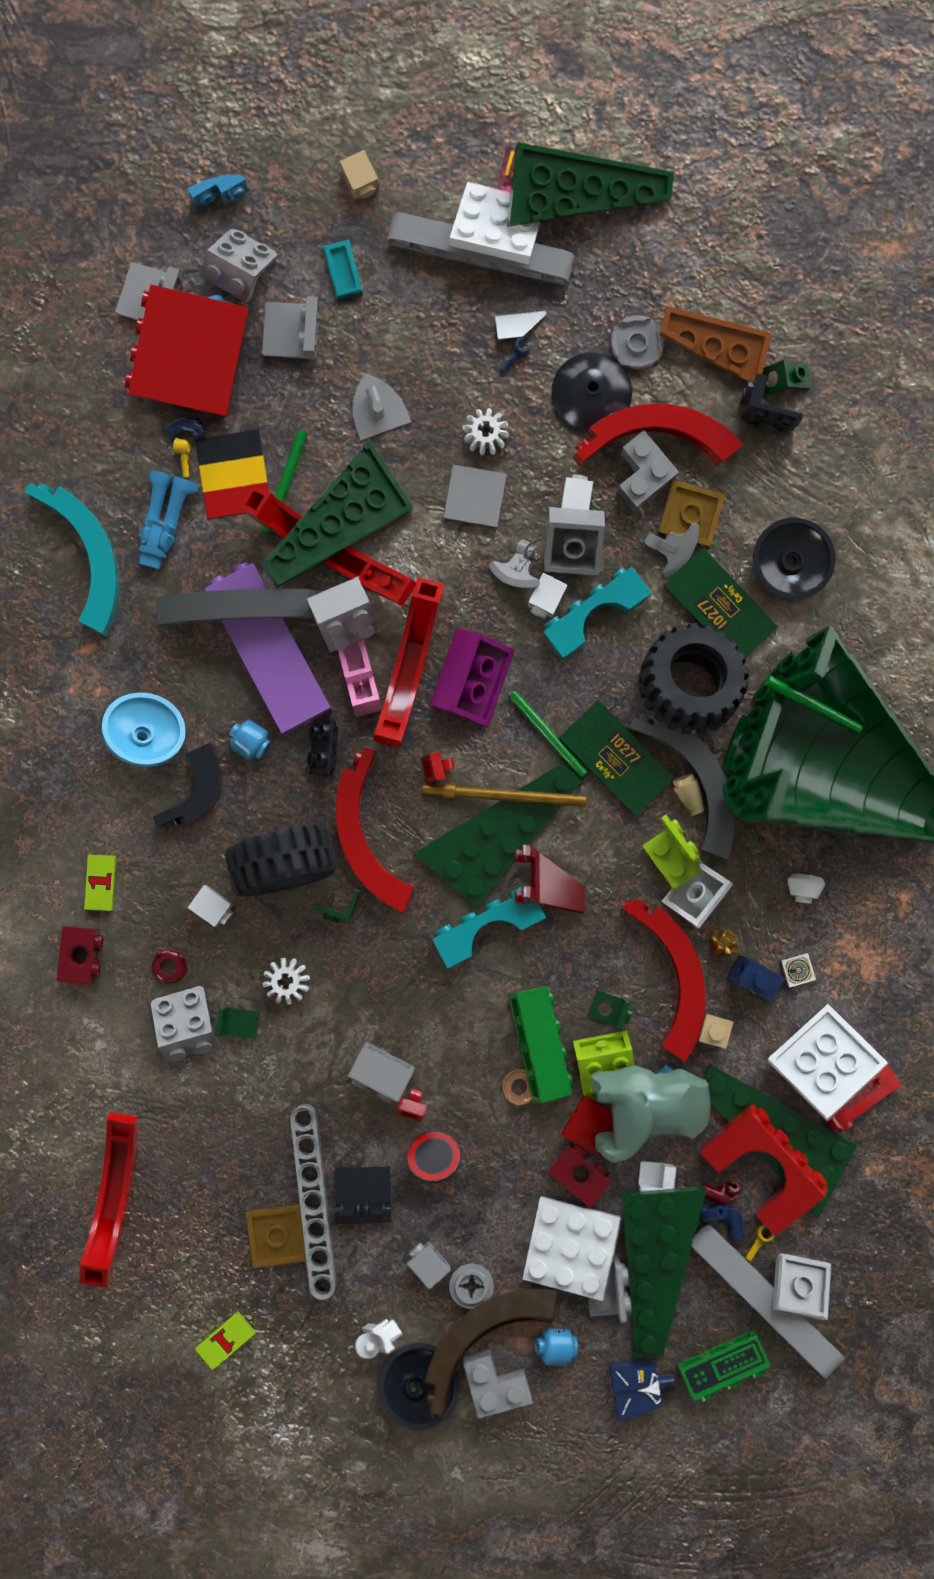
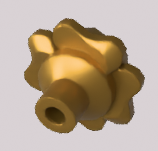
M714 929L712 931L711 939L714 941L715 946L711 950L714 955L719 957L723 952L727 955H737L739 953L738 937L736 934H733L729 929H721L719 931Z

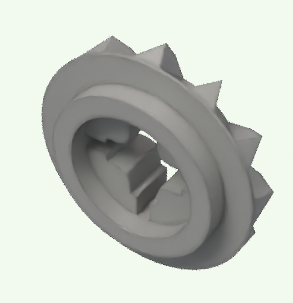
M471 1263L461 1265L452 1274L449 1289L453 1300L458 1305L467 1309H473L491 1298L494 1283L491 1274L484 1266ZM471 1275H473L476 1284L484 1285L474 1289L473 1297H470L467 1287L459 1286L468 1283Z

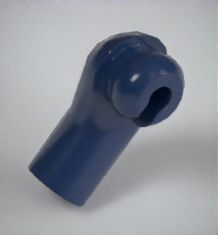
M182 416L164 426L170 438L183 431L191 432L194 438H200L206 433V429L203 426L204 423L199 418Z
M702 1205L699 1220L703 1223H709L724 1219L726 1216L725 1209L721 1205L711 1208H705Z
M722 1204L721 1206L724 1207L726 1216L720 1221L729 1226L731 1240H743L744 1231L740 1212L728 1204Z

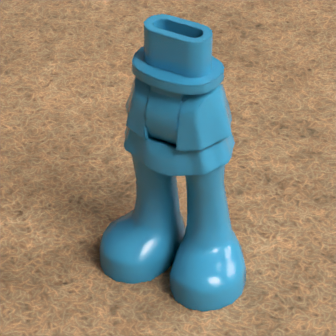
M150 470L148 480L152 484V495L146 519L143 520V528L140 529L141 546L138 551H141L139 564L159 569L162 558L166 559L167 556L164 553L168 552L175 541L174 536L178 532L177 524L183 502L187 496L198 492L199 484ZM172 484L164 521H161L159 518L167 490Z

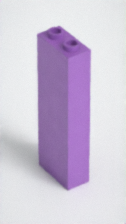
M247 562L236 566L233 569L234 573L225 578L223 575H220L208 582L210 586L204 588L205 591L267 589L253 563L248 565ZM283 618L222 621L279 730L284 736L332 710Z

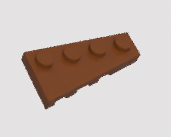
M670 306L665 308L659 332L660 336L746 382L748 380L753 381L757 373L762 374L772 334Z

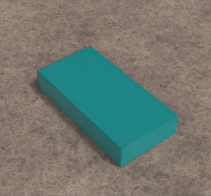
M345 240L323 246L337 301L363 294L350 241Z

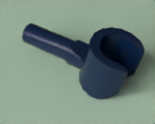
M524 337L517 339L514 352L500 367L504 373L519 357H526L529 354L532 344L527 349L519 347Z

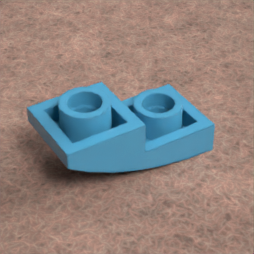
M225 175L202 181L189 187L187 190L197 207L200 204L207 205L211 203L218 194L221 195L224 202L230 199L232 201L236 200L245 193L248 187L243 175Z

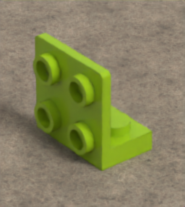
M667 815L661 818L665 831L645 843L642 847L675 892L702 873L699 865L702 863V860L693 842H686L683 835L684 831L675 819L670 821Z
M627 1030L573 1041L583 1095L595 1102H599L597 1093L592 1091L591 1076L595 1072L617 1071L635 1065Z

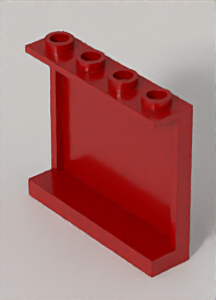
M150 284L149 291L144 290L141 307L145 308L143 318L138 317L135 334L140 335L138 346H132L130 361L134 362L132 373L127 372L124 388L129 389L128 394L131 397H142L226 418L248 307Z

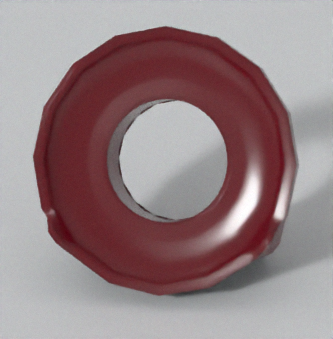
M173 948L156 952L152 961L154 976L160 982L166 984H174L180 981L187 971L186 957L180 951ZM172 959L176 963V970L173 974H165L162 971L161 964L163 960Z

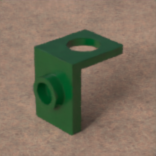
M782 360L763 368L762 375L769 376L772 371H775L778 376L777 383L773 387L769 385L767 378L764 396L786 388L801 390L812 388L808 362Z
M355 889L347 914L319 904H315L313 909L323 912V918L338 923L339 919L349 922L361 890Z
M597 990L588 1016L622 1029L624 1023H629L633 1008L629 1007L631 1002ZM604 999L610 1000L613 1003V1011L607 1016L601 1015L597 1009L598 1003Z
M225 1006L219 1008L215 1036L229 1035L256 1039L260 1012Z

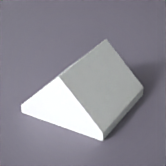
M703 863L699 864L702 872L700 875L675 892L671 888L661 901L694 928L701 927L733 885L729 880Z

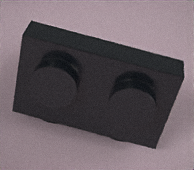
M757 373L753 381L748 380L747 386L743 389L740 403L744 404L741 418L747 419V423L754 426H763V424L773 426V430L781 433H789V430L794 431L802 421L803 414L761 403L768 376Z

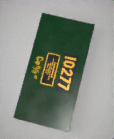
M704 547L663 585L702 628L704 625L713 627L712 631L719 633V631L727 635L725 638L729 642L734 640L739 646L737 652H742L745 657L778 628L771 618Z
M599 700L559 737L569 750L634 816L645 808L675 778Z

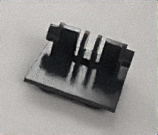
M334 717L314 720L310 727L309 739L312 741L311 752L307 756V767L310 768L309 774L332 776V771H335L336 757L331 755L337 754V751H332V746H337V743L333 741L338 740L339 727L336 726Z
M390 1166L335 1168L336 1224L391 1223Z

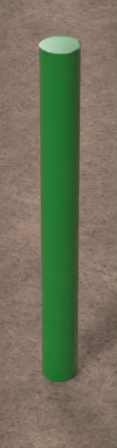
M303 430L297 431L275 493V497L283 503L308 435ZM263 527V533L268 535L273 534V532L268 530L266 527Z
M771 675L766 678L764 685L856 735L862 731L863 725Z
M517 690L513 691L508 698L581 779L588 772L586 768Z

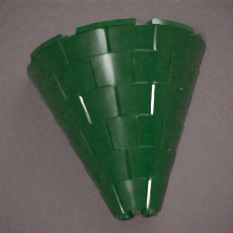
M828 626L806 639L808 646L799 654L791 651L769 675L863 725L862 731L856 735L764 685V681L752 697L756 705L748 716H741L727 749L723 772L728 776V780L722 786L726 804L737 816L754 823H773L783 826L806 827L842 833L869 834L875 837L900 838L908 841L934 844L933 770L914 741L910 739L895 714L888 710L853 654L848 653L836 634L835 629Z

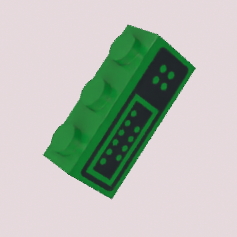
M754 1330L677 1363L694 1401L698 1399L700 1401L708 1400L715 1395V1391L725 1388V1390L735 1388L741 1383L740 1380L749 1376L757 1378L766 1372L765 1369L771 1367Z

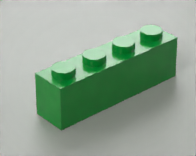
M539 986L508 994L532 1102L544 1103L572 1095L573 1080L571 1074L567 1072L565 1065L567 1054L559 1039L560 1024L558 1019L554 1017L552 1008L554 1006V998L552 992L548 990L547 986Z

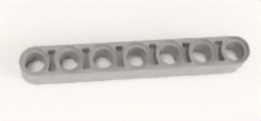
M393 213L387 242L391 245L552 283H569L575 257L571 252L535 243L528 265L449 246L453 224L405 213Z
M301 1104L292 1112L290 1121L309 1287L311 1294L315 1298L325 1300L332 1296L337 1280L318 1115L313 1106ZM304 1110L310 1113L311 1122L309 1124L299 1123L297 1120V1113ZM305 1138L311 1139L315 1145L314 1150L311 1152L303 1151L300 1147V1141ZM308 1166L314 1167L318 1172V1177L314 1180L307 1179L303 1174V1169ZM311 1194L319 1196L321 1205L316 1208L310 1207L307 1204L306 1197ZM314 1222L322 1224L324 1233L321 1235L312 1234L309 1228L310 1224ZM317 1250L324 1251L328 1257L327 1261L324 1263L316 1262L313 1259V1253ZM321 1278L327 1279L330 1282L331 1288L321 1291L317 1288L316 1281Z
M706 1223L694 1235L692 1247L825 1379L845 1360L844 1356L804 1317L772 1311L774 1287L709 1223Z

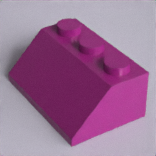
M456 628L429 706L488 727L515 650L481 633Z

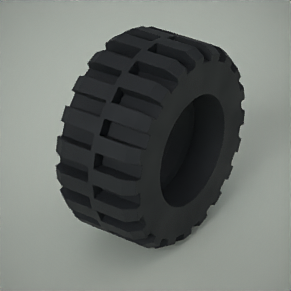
M688 624L685 629L683 625L673 627L671 632L665 631L662 633L658 640H655L650 647L638 675V683L641 685L639 694L642 699L646 698L644 706L647 711H653L655 713L653 718L659 723L662 720L666 722L668 729L674 731L676 728L682 729V734L689 735L693 730H696V734H705L709 728L714 731L720 728L723 722L726 723L732 717L743 701L749 685L747 681L749 668L743 666L746 658L742 652H737L739 646L734 640L729 642L725 638L727 635L722 631L716 633L712 631L713 627L704 625L703 628H698V624ZM682 661L701 665L713 677L716 693L708 697H695L683 692L673 681L670 666Z
M319 824L295 826L250 837L229 846L225 853L233 892L240 897L265 895L304 886L333 875L337 868L329 831Z

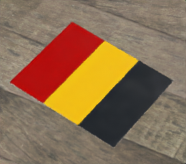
M259 429L195 439L207 519L245 513L238 507L253 484L269 492Z

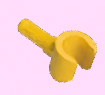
M176 438L173 444V453L181 454L182 477L186 478L189 477L188 455L191 445L187 440Z
M760 1225L756 1228L757 1238L745 1257L749 1261H752L764 1241H771L774 1238L771 1231L768 1237L764 1238L762 1236V1230L765 1225Z

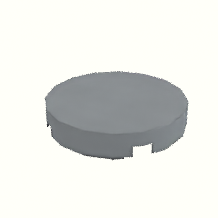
M633 315L624 318L615 327L611 335L610 349L614 359L629 370L641 371L652 367L659 360L664 350L665 338L659 335V325L646 316Z

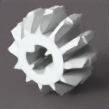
M490 408L487 409L484 416L480 409L476 410L477 419L469 415L467 421L470 425L463 426V431L468 433L464 436V442H472L470 445L471 451H475L479 446L480 455L482 456L485 454V448H489L492 455L496 453L494 445L503 449L505 444L501 439H508L509 433L504 431L508 427L507 421L499 422L502 418L501 413L491 417L492 409ZM483 427L489 428L490 433H488V437L482 436Z
M281 958V968L275 962L270 964L275 973L270 971L264 972L266 977L272 979L271 981L263 982V987H273L267 993L268 997L278 993L276 1003L280 1004L283 997L286 996V1002L290 1005L293 1002L292 994L297 1000L303 998L298 989L302 991L309 990V987L301 984V981L309 980L310 976H300L299 974L306 969L305 965L300 966L297 970L294 969L297 964L296 959H292L289 967H287L286 958ZM284 973L289 974L288 978L291 976L293 978V983L289 984V989L284 988L285 984L280 985L279 982L280 979L284 978Z

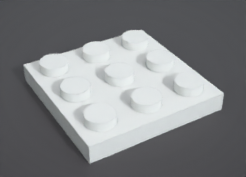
M467 182L450 235L449 246L529 265L541 222L507 227L511 192Z
M828 1004L768 1058V1062L826 1121L833 1117L888 1065V1062Z
M544 1196L540 1197L523 1280L601 1301L605 1300L622 1217Z

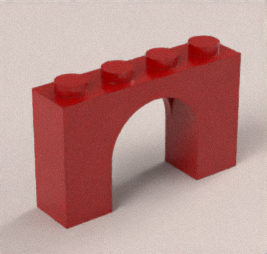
M752 1103L705 1141L700 1153L718 1173L739 1156L750 1151H763L779 1160L786 1173V1182L778 1191L759 1205L756 1214L771 1233L776 1236L826 1197L827 1182L818 1171L814 1172L808 1166V1160L801 1151H795L791 1147L786 1134L782 1130H776L773 1127L768 1114L762 1108L757 1109Z

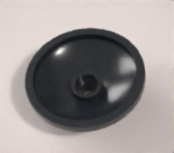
M597 352L578 354L567 360L557 371L551 389L553 407L559 418L570 428L582 433H587L591 426L608 415L630 407L633 396L631 379L625 368L614 358ZM591 384H595L598 387V390L596 392L589 391L588 386Z
M791 517L774 522L762 532L754 546L753 568L759 582L770 593L783 599L800 600L815 595L826 586L835 569L836 554L832 540L819 525L807 519ZM787 558H793L796 562L795 566H789Z
M410 1343L401 1346L387 1357L380 1369L377 1381L380 1404L386 1415L403 1428L427 1430L436 1427L449 1417L457 1403L459 1377L456 1370L449 1388L444 1418L432 1417L430 1414L431 1409L427 1408L429 1392L435 1391V1388L428 1387L425 1383L428 1368L438 1348L434 1345ZM412 1381L417 1385L415 1392H412L409 1388Z

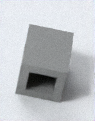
M429 1241L424 1245L421 1242L418 1243L408 1253L410 1258L407 1265L428 1289L432 1288L450 1272L451 1266Z

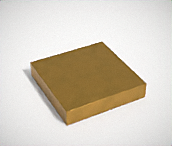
M673 480L657 534L667 536L669 532L683 534L688 530L691 523H698L699 535L696 545L710 548L725 494Z
M300 1204L246 1211L253 1268L306 1261Z

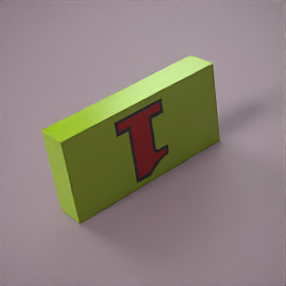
M88 854L84 909L113 911L117 856Z
M237 1311L198 1344L195 1350L207 1365L214 1370L249 1340L256 1331L242 1314Z

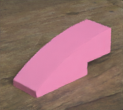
M364 639L338 650L356 717L382 711Z

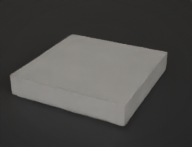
M453 465L444 520L497 529L507 474Z
M783 1253L776 1254L772 1311L822 1321L828 1320L831 1263Z

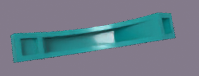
M29 483L25 493L30 498L64 516L74 526L84 542L90 562L91 584L85 608L78 621L107 637L114 623L120 599V572L116 553L110 538L92 512L70 492L59 486L55 494L52 495L54 490L48 486L39 483L37 487Z

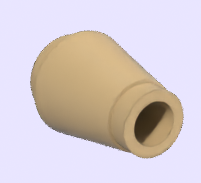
M689 773L673 781L675 785L673 790L687 811H689L690 816L706 810L699 778H695L693 773Z

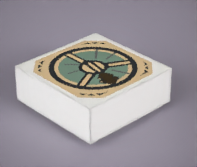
M808 953L780 961L789 988L816 980Z

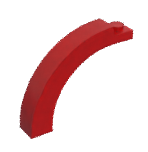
M642 404L614 412L591 426L587 434L592 440L590 441L587 437L575 447L578 452L574 455L573 459L580 467L609 443L627 435L641 433L643 430L645 432L663 433L679 437L699 448L716 466L724 462L743 444L724 425L699 411L673 404Z
M419 577L411 596L396 664L373 737L374 742L400 748L403 736L406 733L444 589V584Z
M365 746L364 751L359 750L354 759L353 766L356 767L355 772L344 767L339 782L336 798V825L339 840L351 868L361 882L380 900L404 912L414 887L390 874L377 861L362 831L360 798L365 779L377 753L376 750Z
M637 898L633 902L627 899L621 909L645 925L658 937L674 965L678 984L677 1007L669 1031L660 1045L686 1062L699 1037L705 1012V985L700 962L686 934L666 912L656 906L651 914L647 912L649 907Z
M109 1112L100 1189L88 1241L80 1263L79 1284L107 1289L120 1244L132 1186L139 1131L137 1129V1116Z

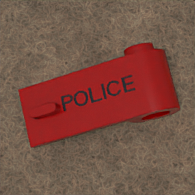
M889 1065L833 1117L826 1121L831 1130L838 1129L839 1132L847 1130L853 1125V1119L901 1086Z

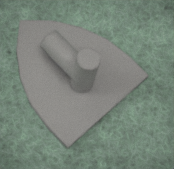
M364 373L356 388L353 399V418L360 441L411 423L402 399L393 388L379 378Z

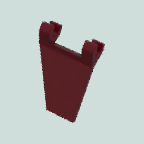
M522 845V851L515 850L516 862L531 863V887L523 886L522 892L515 891V903L538 904L580 914L585 912V886L542 855L533 846Z

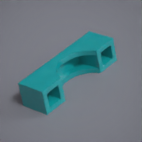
M633 567L627 571L621 568L610 577L613 581L604 587L602 584H599L588 593L591 597L583 603L580 600L576 601L566 609L568 611L567 615L561 619L556 616L544 625L546 630L543 632V636L562 661L585 644L584 622L593 611L601 607L611 606L628 613L650 597L651 591Z
M522 887L508 893L510 899L501 903L498 898L485 905V912L476 916L473 911L460 918L462 924L451 928L450 924L435 931L437 937L432 940L448 969L472 956L473 938L483 925L492 921L502 920L510 922L520 930H523L546 918L540 905L515 903V891L522 892Z

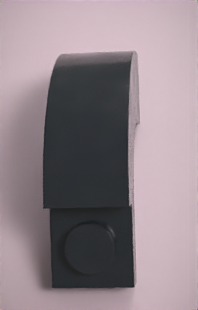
M211 742L185 753L194 774L192 792L181 804L153 816L157 827L162 828L165 826L166 830L180 825V819L184 818L187 826H192L202 820L216 804L222 788L223 771L219 755L214 744Z

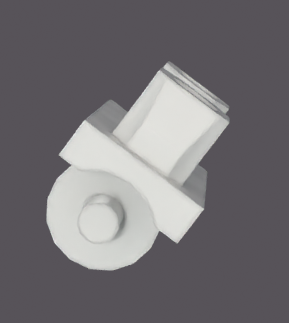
M384 1319L379 1324L368 1323L362 1328L364 1334L357 1338L355 1349L357 1354L365 1359L375 1357L378 1352L388 1354L394 1349L391 1342L401 1336L402 1332L394 1320L388 1321Z

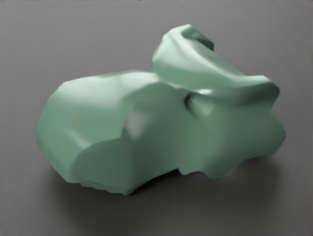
M633 1065L617 1071L595 1072L591 1076L592 1091L597 1093L598 1101L612 1103L614 1132H600L595 1136L596 1151L601 1153L610 1162L616 1163L631 1158L643 1145L660 1135H675L694 1139L706 1128L710 1120V1093L707 1081L683 1069L653 1074L651 1070Z

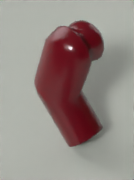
M731 1180L717 1188L705 1182L702 1184V1186H706L704 1198L721 1205L736 1199L741 1191V1185L735 1180Z

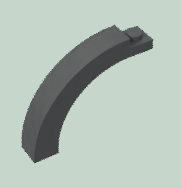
M238 589L156 597L157 625H185L240 619H315L307 598L324 591L308 589Z
M639 715L638 719L633 717L628 727L629 731L653 739L673 750L686 762L695 777L699 778L706 809V825L699 851L728 860L734 837L735 814L726 804L722 786L727 782V779L718 761L710 750L692 733L690 735L682 734V729L676 728L674 731L667 728L668 724L663 720L658 726L653 725L655 721L641 715Z

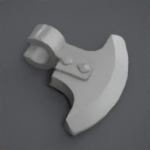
M691 523L688 530L683 534L669 532L664 540L651 532L646 536L645 544L667 557V563L662 571L665 578L679 571L691 557L698 540L699 524Z
M522 539L517 544L515 555L507 563L502 564L492 561L489 564L492 573L500 581L513 587H538L540 581L530 575L533 564L529 559H531L535 552V548L530 547L532 543Z

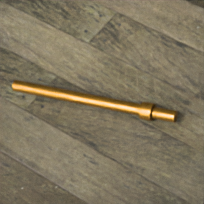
M445 783V785L423 784L422 789L423 795L444 796V799L451 800L461 797L587 807V796L461 787L457 786V783Z

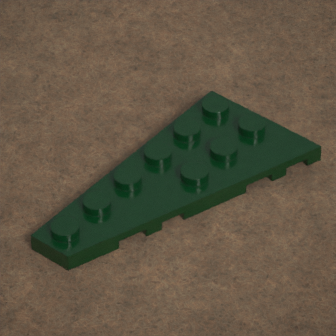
M518 142L515 147L507 227L667 202L672 198L674 172Z
M370 440L262 563L261 566L276 589L413 510V505Z
M561 763L517 791L571 795L582 780ZM500 800L413 854L477 907L515 862V850L522 851V845H529L562 805Z
M710 1064L702 1079L706 1080L709 1085L710 1103L728 1122L752 1103L757 1109L762 1108L768 1114L773 1127L776 1130H782L786 1134L791 1147L795 1151L799 1150L808 1160V1166L814 1172L818 1171L825 1178L827 1182L826 1197L810 1208V1211L819 1219L858 1145ZM756 1151L785 1183L786 1173L779 1160L769 1153Z
M706 1186L622 1193L635 1358L664 1355L706 1193Z

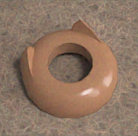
M516 1069L509 1072L501 1081L503 1094L510 1103L520 1106L532 1100L524 1069ZM516 1079L523 1080L526 1085L525 1092L521 1095L514 1094L511 1088L513 1081Z

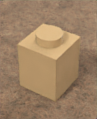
M365 150L340 161L342 174L354 199L359 197L367 198L376 192V189L379 188L378 178Z
M704 1013L703 1024L697 1040L726 1049L733 1021Z

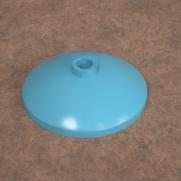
M131 693L118 698L107 708L102 720V736L108 749L120 760L135 766L152 767L171 760L179 752L185 738V724L177 708L166 699L150 693ZM138 737H143V738L145 739V741H141V740H139V739H137V738H138Z

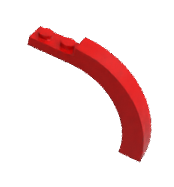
M254 484L238 507L282 539L289 534L302 518L300 514L288 507L272 493ZM348 547L321 563L348 580L358 577L364 589L370 592L373 591L402 607L417 585L413 579L360 553L352 547Z

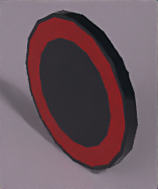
M429 1131L420 1134L411 1142L407 1150L406 1161L410 1172L417 1179L425 1183H440L448 1180L457 1172L461 1164L462 1153L458 1142L451 1135L442 1131Z

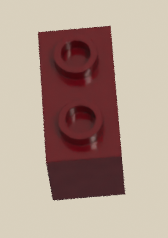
M62 926L56 981L88 985L95 984V979H99L101 963L97 962L98 951H102L104 936L100 935V929ZM80 947L87 951L88 956L84 963L78 962L75 957L76 950Z
M567 1143L546 1168L547 1172L591 1208L612 1183L608 1177L610 1172L599 1162L593 1165L586 1158L589 1154L579 1145L575 1144L572 1147ZM579 1166L588 1169V1176L583 1180H577L573 1177L574 1170Z

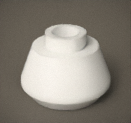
M792 873L787 879L790 895L796 896L795 902L812 904V899H818L825 887L823 878L813 875Z

